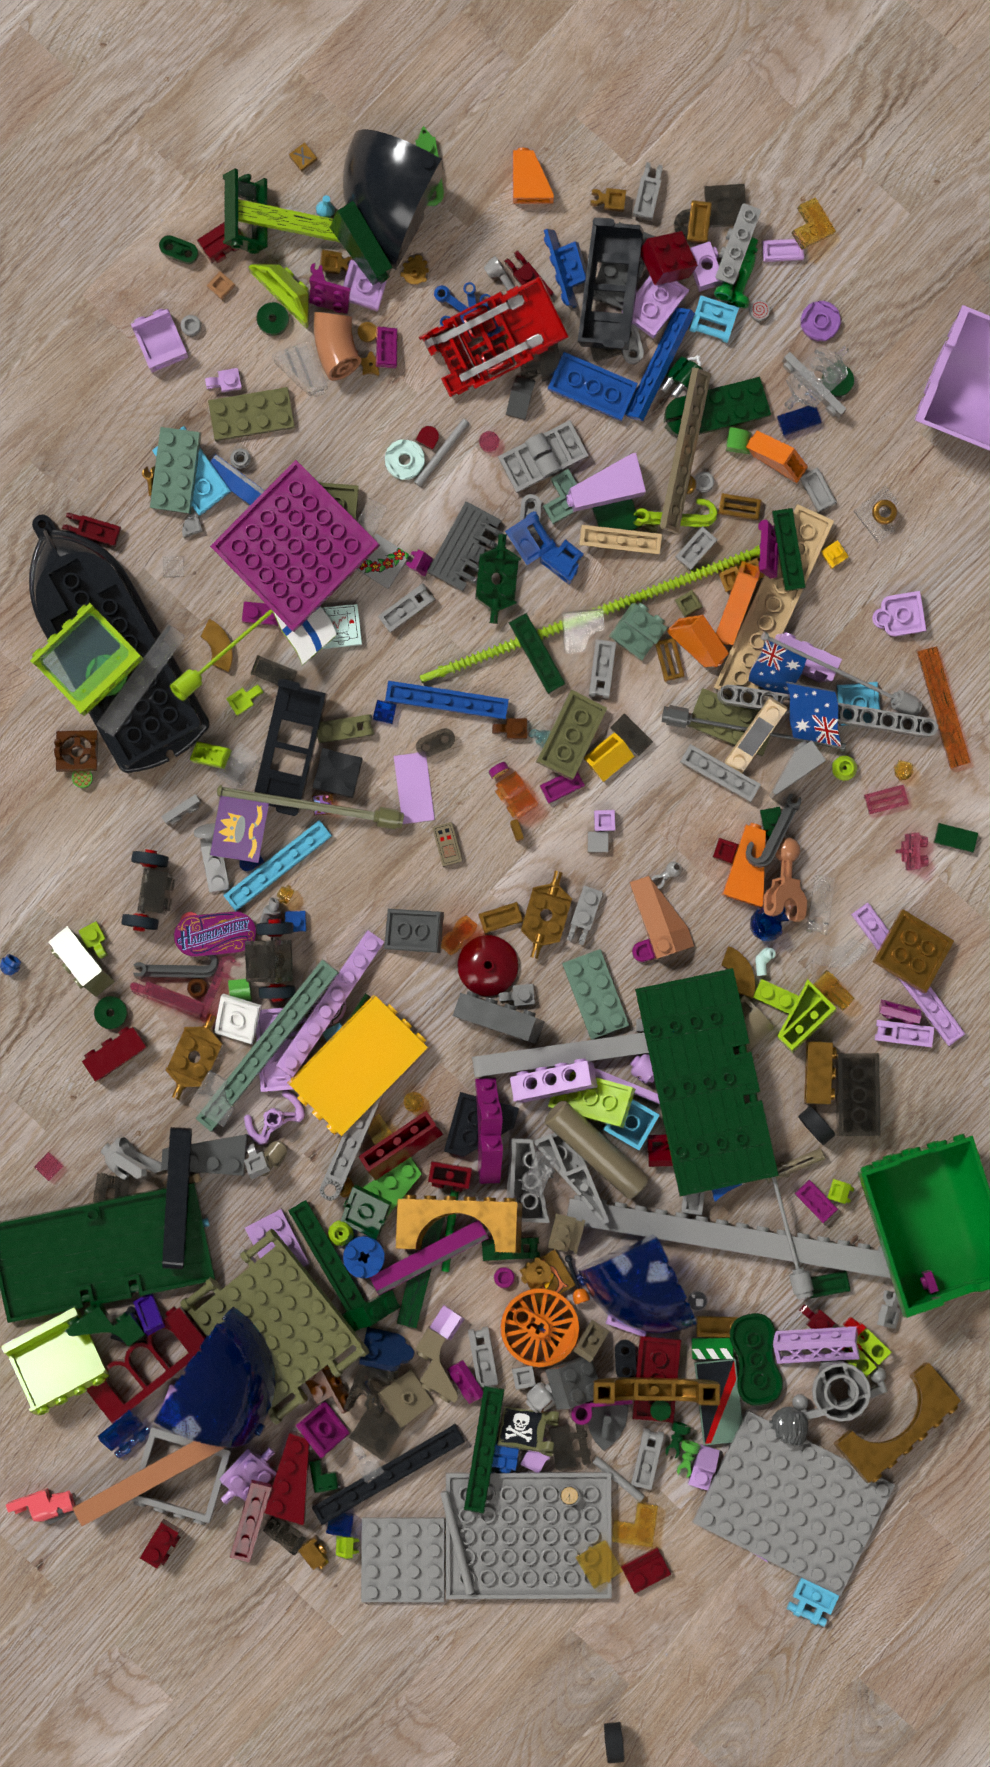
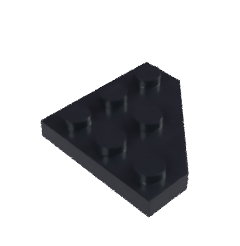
M460 1092L444 1152L464 1157L478 1149V1115L476 1096ZM500 1103L502 1111L501 1135L514 1128L519 1111L518 1107Z

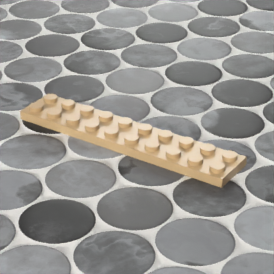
M797 504L793 514L806 584L834 520ZM779 554L777 577L770 579L766 575L764 576L715 683L714 689L716 690L725 685H736L754 689L759 687L749 682V673L764 644V640H761V635L763 632H766L775 639L777 634H783L803 589L785 592ZM724 689L723 693L732 696L730 690ZM750 693L743 694V700L746 703L752 702Z

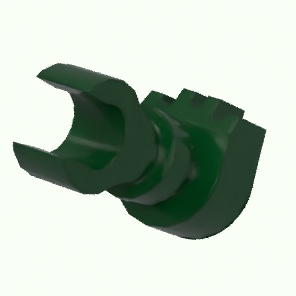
M674 1421L671 1430L674 1431V1434L671 1435V1444L665 1450L667 1456L670 1448H674L676 1450L675 1459L681 1453L680 1442H683L684 1438L682 1435L689 1434L691 1431L690 1425Z

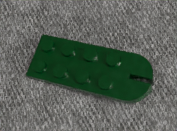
M756 377L709 389L699 435L770 417L771 412L761 378ZM687 395L677 397L668 404L664 412L663 423L668 422L672 418H682ZM681 419L668 422L665 425V429L678 437Z

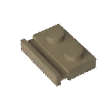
M556 1213L548 1248L565 1252L571 1250L574 1251V1254H577L585 1220L577 1221L574 1217Z

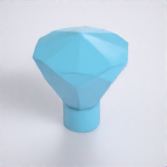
M327 195L323 196L322 201L316 206V213L321 217L329 218L335 213V207Z

